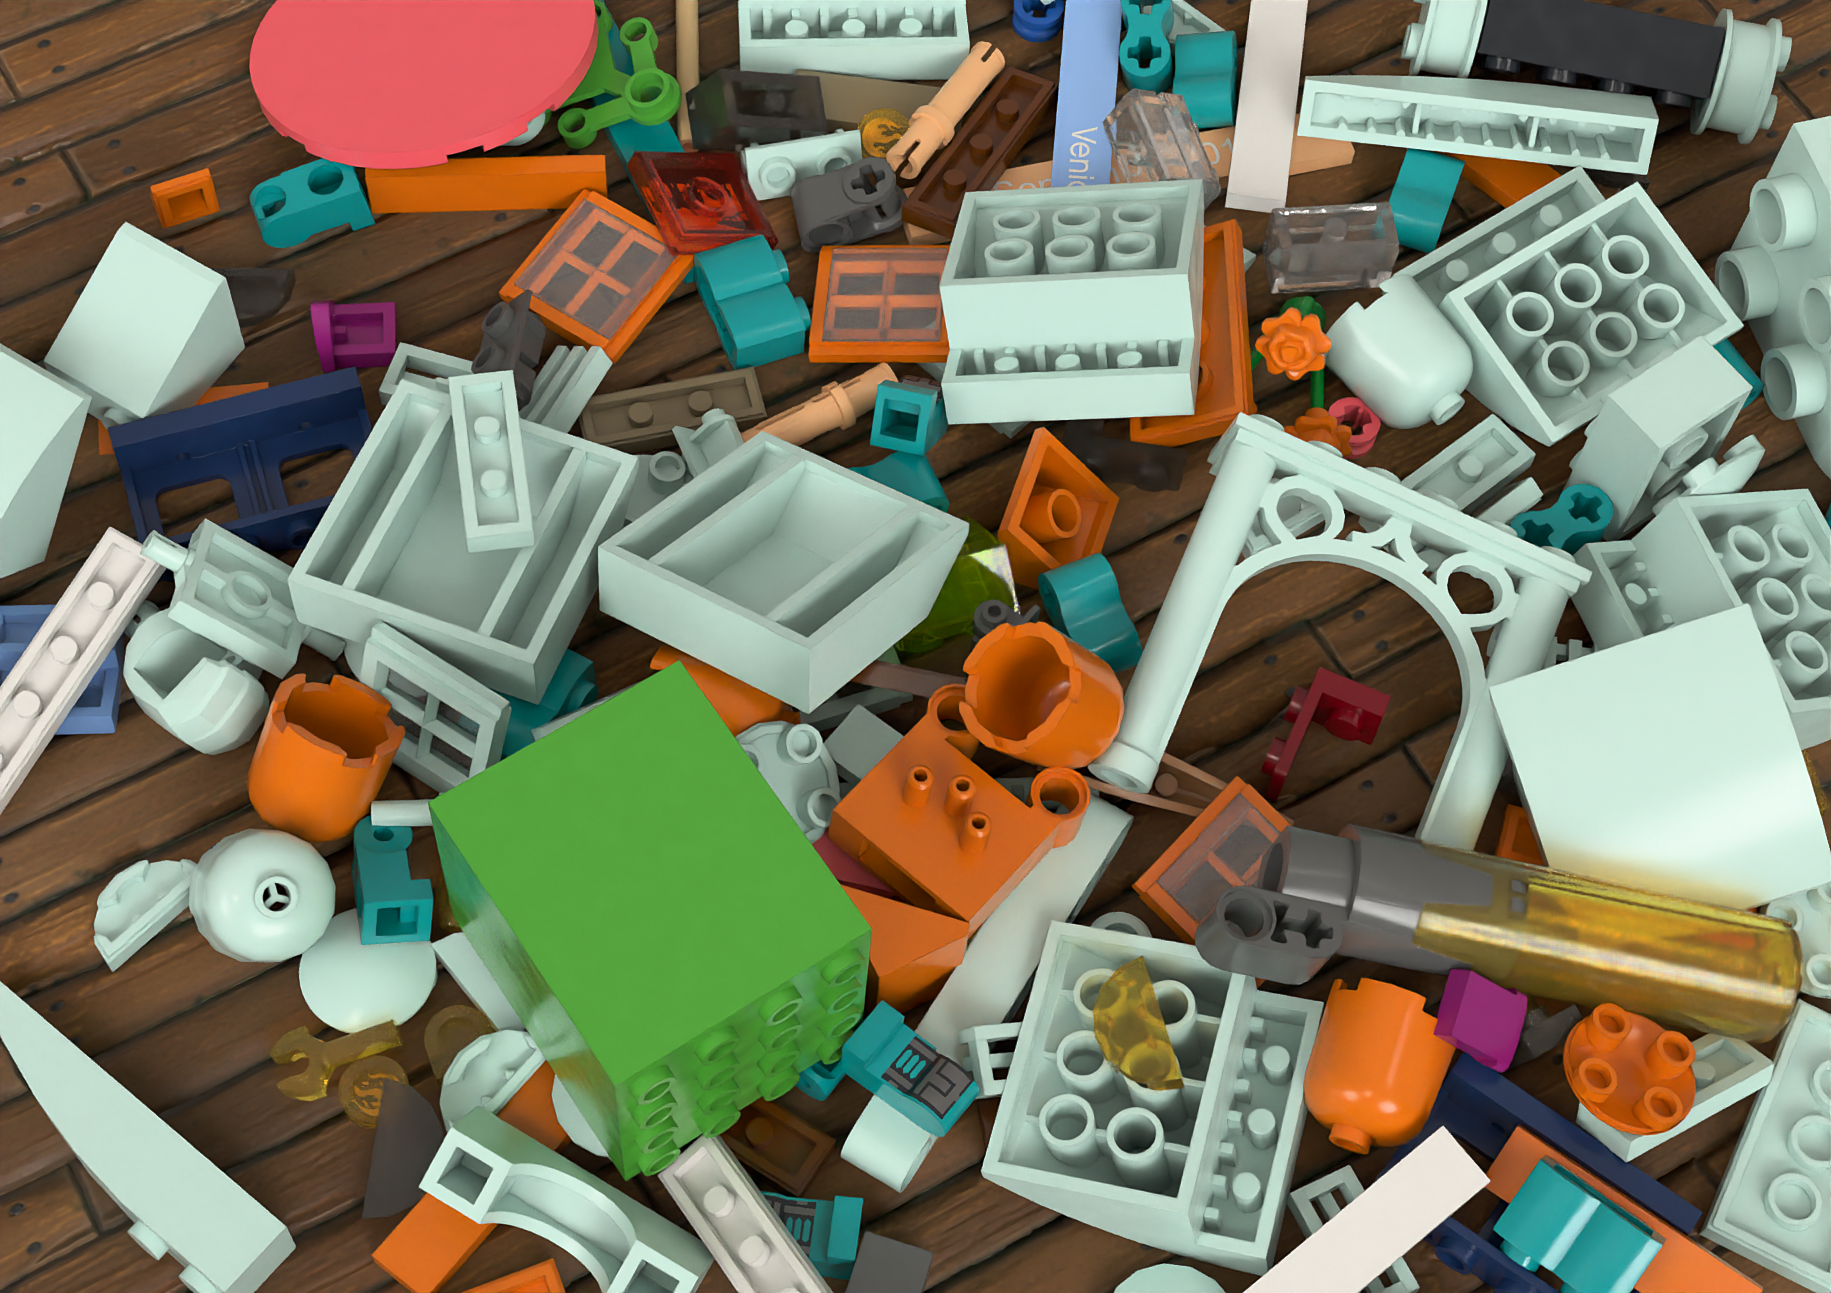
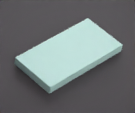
M1798 999L1791 1007L1770 1059L1775 1063L1770 1084L1757 1091L1699 1235L1815 1293H1831V1014Z

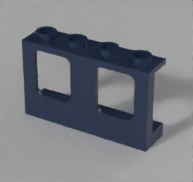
M354 366L108 427V431L121 469L139 543L143 544L153 530H156L165 537L157 506V500L163 493L216 479H223L231 485L240 519L218 524V526L262 551L271 554L290 548L295 550L305 549L335 496L332 495L289 506L280 475L282 465L291 460L340 448L348 449L353 454L354 460H356L372 432V427L357 370ZM194 531L171 536L168 539L187 549ZM166 568L157 583L163 581L175 582L174 572Z
M1463 1052L1440 1087L1429 1118L1419 1135L1409 1143L1400 1145L1385 1169L1381 1171L1375 1180L1376 1182L1442 1126L1453 1137L1493 1163L1516 1127L1520 1124L1686 1236L1691 1233L1703 1214L1702 1211L1630 1162L1626 1163L1608 1147L1493 1069L1473 1059L1466 1052ZM1503 1199L1499 1201L1478 1234H1475L1449 1216L1423 1238V1240L1435 1247V1255L1447 1267L1465 1275L1472 1273L1494 1289L1493 1293H1560L1526 1268L1516 1263L1500 1249L1504 1238L1495 1232L1493 1228L1509 1206V1203ZM1633 1288L1630 1293L1640 1292Z

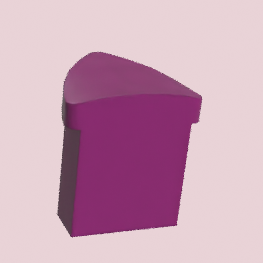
M315 300L311 303L314 337L323 372H334L338 368L354 366L356 368L390 366L398 348V314L395 302L335 304L333 300Z
M1451 969L1436 1017L1438 1021L1433 1035L1468 1053L1481 1064L1497 1072H1504L1508 1069L1519 1042L1527 1009V996L1515 988L1504 989L1471 970Z

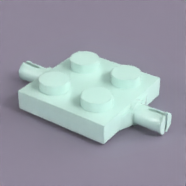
M206 518L192 534L187 549L159 534L156 530H153L148 535L141 547L140 555L146 556L174 572L176 588L167 617L184 625L190 631L200 634L239 655L250 664L259 666L283 679L296 664L299 648L302 643L329 657L332 661H335L343 652L347 643L344 641L346 638L297 621L287 582L293 567Z

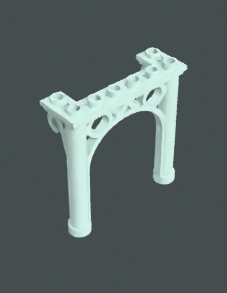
M1240 412L1213 447L1207 459V462L1213 464L1209 473L1215 475L1216 479L1125 693V711L1118 735L1103 755L1088 764L1089 771L1099 779L1120 789L1139 794L1149 793L1158 772L1159 763L1220 615L1234 591L1251 577L1278 565L1299 561L1342 563L1374 573L1408 593L1433 617L1451 645L1461 675V714L1415 838L1473 852L1509 757V752L1490 702L1488 687L1542 670L1568 599L1589 583L1593 571L1575 564L1574 557L1566 551L1550 546L1537 547L1517 538L1516 531L1504 523L1494 520L1480 521L1460 512L1458 505L1444 496L1432 493L1422 495L1400 485V479L1387 470L1377 467L1365 469L1342 458L1343 455L1338 449L1320 441L1305 442L1285 433L1283 426L1272 418L1259 414L1248 416ZM1272 477H1275L1280 480L1275 484H1272L1270 482ZM1293 495L1318 506L1324 514L1326 522L1324 532L1319 536L1297 540L1278 517L1276 509L1278 499L1283 496ZM1343 509L1382 526L1377 531L1369 533L1352 531L1346 537V541L1334 539L1343 530L1345 519ZM1258 515L1260 528L1273 546L1259 551L1239 565H1236L1255 517ZM1411 539L1450 557L1434 570L1429 579L1422 574L1429 565L1417 556L1412 548ZM1388 545L1389 553L1383 552L1381 549ZM1461 571L1485 581L1490 586L1489 589L1493 591L1494 595L1492 610L1489 613L1461 614L1449 595L1447 588L1448 577L1451 573ZM1495 626L1487 647V656L1490 658L1484 671L1479 647L1472 633L1486 631Z

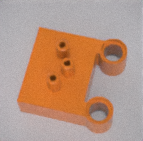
M954 683L944 685L933 693L929 699L925 716L832 810L827 837L908 905L970 923L969 939L1052 848L1066 846L1074 840L1090 803V789L1087 781L1075 770L1069 767H1049L1036 775L1025 804L970 760L977 751L980 741L970 734L968 729L954 731L940 723L941 720L954 719L965 725L959 712V703L961 701L965 702L966 685ZM1048 800L1058 801L1070 813L1054 814L1048 811L1041 802Z

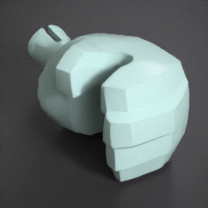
M145 600L136 613L141 618V621L137 623L132 619L124 631L131 640L126 647L123 675L137 704L145 714L172 735L204 754H220L234 750L250 741L269 712L268 694L258 681L263 669L250 664L239 655L200 634L190 631L184 625L167 617L169 608L160 611L153 602Z

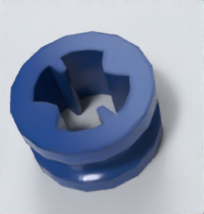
M1014 0L1012 26L1015 33L1022 39L1036 43L1050 41L1056 37L1062 25L1063 0H1054L1047 5H1044L1040 0ZM1032 10L1042 11L1043 18L1033 17L1034 11Z

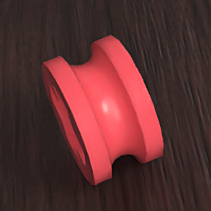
M1346 397L1337 400L1330 406L1329 416L1335 417L1338 425H1341L1342 421L1354 422L1353 429H1356L1358 426L1362 427L1360 435H1352L1349 439V443L1352 446L1351 455L1342 458L1356 459L1365 456L1372 449L1381 426L1380 418L1359 398Z

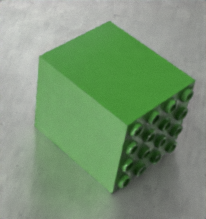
M680 660L428 802L454 919L625 1181L640 1172H643L645 1176H651L662 1171L679 1157L681 1153L680 1147L701 1134L708 1139L723 1133L740 1118L741 1109L760 1097H763L765 1101H772L782 1096L800 1080L799 1073L818 1061L822 1060L825 1065L840 1060L842 1058L843 1045L863 1023L872 928Z

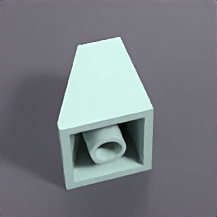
M125 222L115 234L46 355L44 364L47 371L92 396L88 413L100 419L108 430V427L193 407L243 351L245 345L226 277Z

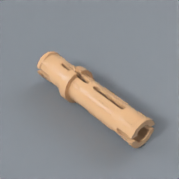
M984 41L977 42L972 47L969 55L930 103L920 106L913 113L909 120L910 128L886 154V160L894 172L909 157L908 160L910 162L901 172L900 176L906 179H913L918 176L921 168L935 150L944 149L954 136L955 125L961 120L996 74L1004 68V56L998 48L995 49L986 62H983L982 58L992 44Z
M883 362L839 385L836 381H833L823 386L821 394L759 423L757 426L740 432L744 443L761 431H764L793 445L800 446L839 426L840 429L845 430L855 425L857 417L875 408L878 384L884 380L898 382L890 366Z

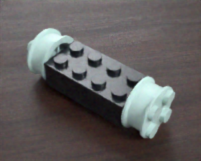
M1413 0V2L1421 3L1422 8L1418 24L1411 23V25L1407 26L1400 58L1411 60L1409 76H1417L1419 71L1423 70L1467 79L1474 57L1482 58L1479 68L1509 75H1513V73L1519 74L1520 66L1537 69L1535 80L1569 86L1576 85L1578 77L1593 80L1591 90L1633 95L1634 89L1648 91V97H1651L1653 104L1679 109L1680 107L1689 108L1692 100L1690 114V130L1692 134L1700 135L1706 127L1735 133L1738 135L1739 143L1747 145L1753 140L1759 128L1768 130L1772 124L1777 107V96L1771 95L1776 72H1783L1787 65L1791 52L1792 38L1782 36V23L1780 19L1771 18L1765 26L1733 19L1732 10L1725 8L1720 11L1713 26L1584 0Z

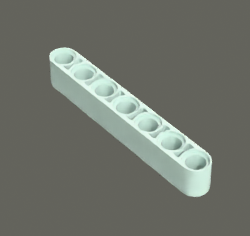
M1090 792V803L1074 840L1066 846L1052 848L987 918L967 949L962 964L955 968L915 1030L919 1036L937 1048L936 1052L950 1058L964 1069L962 1058L969 1057L970 1052L968 1044L960 1045L958 1031L972 1026L1003 1024L1012 1021L1033 987L1051 920L1071 924L1074 922L1122 845L1132 825L1134 816ZM1063 804L1055 812V814L1061 815L1070 813ZM998 1041L988 1042L989 1054H991ZM968 1072L969 1075L974 1079L973 1072ZM873 1095L851 1130L840 1156L901 1193L916 1174L938 1139V1136L923 1130L879 1097Z

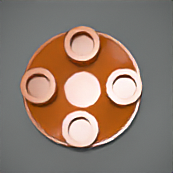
M1604 1003L1597 1006L1591 1014L1581 1019L1567 1036L1563 1050V1063L1568 1082L1584 1107L1605 1124L1635 1135L1661 1134L1679 1125L1693 1106L1696 1083L1691 1064L1695 1060V1050L1689 1039L1680 1032L1666 1031L1660 1025L1644 1016L1625 1011L1616 1004Z

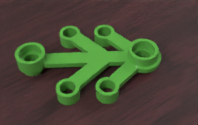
M594 0L596 13L599 16V34L592 64L579 86L559 108L602 93H608L618 98L588 110L572 108L561 115L557 124L558 131L566 144L575 149L590 145L597 136V130L629 119H633L638 124L646 126L661 124L677 112L682 101V91L676 79L657 67L654 51L658 46V36L650 21L645 18L636 17L628 20L623 24L619 32L622 44L627 53L632 57L635 74L630 76L616 69L608 36L613 20L605 4L600 0ZM645 34L641 40L632 41L636 36ZM549 109L545 111L544 125L549 121L552 111ZM584 124L579 131L571 133L575 126Z

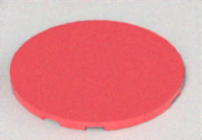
M276 0L261 21L254 36L250 51L249 69L252 85L262 112L270 124L282 136H290L304 144L308 153L345 165L373 169L427 167L449 163L447 155L463 152L481 146L484 152L505 144L527 132V123L547 109L551 111L557 110L576 90L592 64L598 42V18L594 0Z

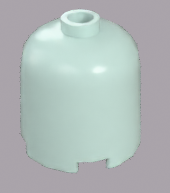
M1399 274L1379 285L1385 292L1384 296L1377 299L1366 309L1358 301L1355 302L1332 325L1326 334L1331 339L1332 346L1328 352L1323 354L1326 361L1325 365L1388 427L1410 429L1422 426L1431 420L1436 425H1441L1453 417L1465 403L1460 394L1467 387L1473 372L1471 350L1462 336L1410 275Z
M246 829L224 837L212 849L202 855L190 879L189 908L195 918L199 932L216 951L240 962H281L304 953L323 936L334 914L336 886L327 861L310 843L279 830ZM275 883L283 886L287 896L277 893ZM267 888L269 897L263 902V893ZM276 901L285 903L279 910H269Z

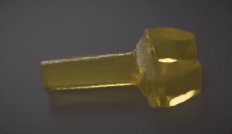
M395 1019L329 1042L314 1038L306 1027L301 1026L284 1034L270 1049L269 1055L278 1065L291 1063L303 1057L309 1058L308 1068L303 1073L292 1075L278 1082L277 1087L286 1097L302 1101H313L328 1095L329 1078L335 1068L403 1045V1040Z

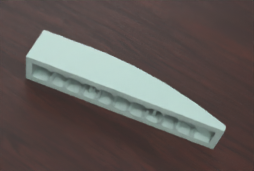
M1380 75L1305 76L1297 135L1578 167L1580 165L1582 168L1647 175L1659 118L1651 97L1532 83L1465 78Z
M0 981V1036L55 1128L88 1173L135 1223L127 1231L128 1234L156 1260H159L168 1252L181 1263L185 1269L178 1277L193 1293H254L296 1248L287 1226Z

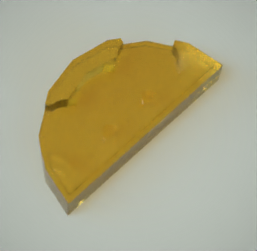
M1142 955L1119 967L1101 987L1093 1009L1095 1039L1107 1064L1114 1072H1120L1129 1080L1147 1084L1148 1089L1155 1091L1185 1088Z

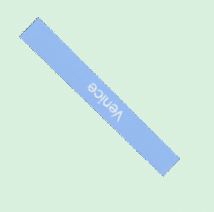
M1066 0L1051 187L1110 184L1122 17L1120 0Z

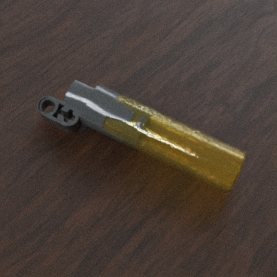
M1351 823L1342 828L1337 836L1287 825L1262 857L1257 888L1235 886L1226 890L1198 924L1195 932L1196 948L1209 965L1223 971L1285 984H1302L1309 981L1334 953L1449 977L1451 969L1471 970L1504 989L1515 988L1524 994L1594 1009L1600 1004L1612 1003L1620 1006L1625 1011L1639 1014L1655 1022L1759 1044L1772 1040L1789 1022L1797 993L1801 989L1804 963L1798 934L1793 929L1790 921L1780 917ZM1225 920L1238 925L1245 937L1235 934L1228 927Z

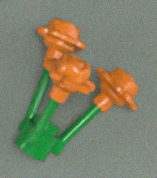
M1294 297L1284 303L1278 317L1266 318L1262 322V336L1257 339L1255 346L1250 351L1251 369L1253 371L1264 356L1267 369L1271 374L1277 375L1285 371L1286 376L1290 380L1296 381L1306 372L1311 371L1310 409L1305 412V416H1300L1295 420V426H1285L1284 432L1305 442L1320 441L1338 449L1343 457H1347L1352 452V446L1349 443L1352 430L1348 426L1338 425L1337 419L1329 416V413L1324 409V365L1326 361L1323 354L1328 352L1332 346L1331 339L1323 333L1327 320L1326 313L1322 306L1312 297ZM1254 403V412L1256 414L1258 408L1257 405Z

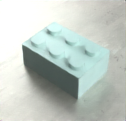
M1702 335L1694 338L1679 349L1674 344L1666 347L1651 360L1644 372L1633 379L1628 374L1618 378L1602 394L1600 401L1604 405L1599 415L1589 424L1584 432L1588 439L1583 449L1575 455L1569 464L1572 473L1564 490L1575 484H1590L1606 493L1613 504V516L1603 538L1607 542L1618 541L1655 516L1651 508L1665 496L1678 488H1682L1684 492L1688 489L1682 478L1703 461L1716 456L1753 387Z

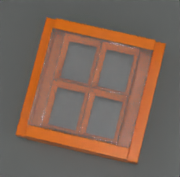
M584 188L502 287L499 295L501 299L509 303L529 289L532 292L528 311L539 315L546 328L577 346H583L587 352L591 346H600L613 362V365H615L693 268L694 254L698 252L673 251L662 229L595 191L590 192ZM665 231V233H666V235H667V237H668V239H669V241H670V243H671V245H672V247H673L674 250H693V249H675L674 246H673V244H672V242H671V240H670V238H669L668 233Z
M951 245L822 246L819 255L809 336L810 346L808 355L810 363H946L950 347L939 285Z
M1236 776L1131 887L1140 895L1139 898L1186 944L1196 946L1195 932L1198 924L1226 890L1235 886L1257 888L1258 874L1263 855L1287 825H1291L1250 784H1245ZM1225 920L1228 927L1235 934L1245 937L1238 925ZM1255 977V981H1256V986H1257V988H1258L1266 979H1261V978H1256V977Z

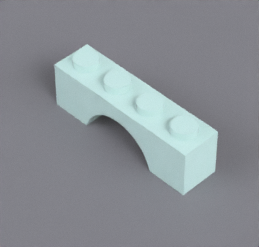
M479 1105L451 1126L419 1185V1188L478 1224L501 1223L512 1225L536 1233L554 1242L586 1266L597 1280L602 1293H696L715 1259L702 1240Z

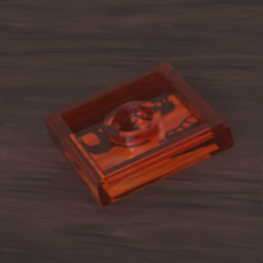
M635 151L628 162L627 167L671 255H694L695 253L760 234L765 237L771 250H774L779 242L734 154Z

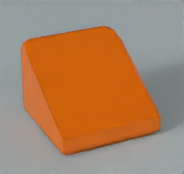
M208 168L150 186V196L163 229L220 211Z

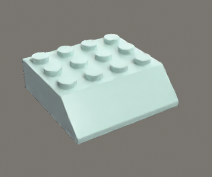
M401 379L287 579L297 621L366 645V640L371 637L372 627L381 620L485 687L539 705L599 586L598 546L622 530L639 467V457L519 418L535 546L468 553L450 395Z
M761 431L598 546L600 611L810 714L928 617L968 536L969 523Z

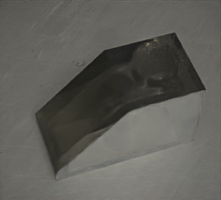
M720 69L685 93L693 149L740 152L744 148L750 147V144L757 142L760 146L822 136L828 132L819 76Z

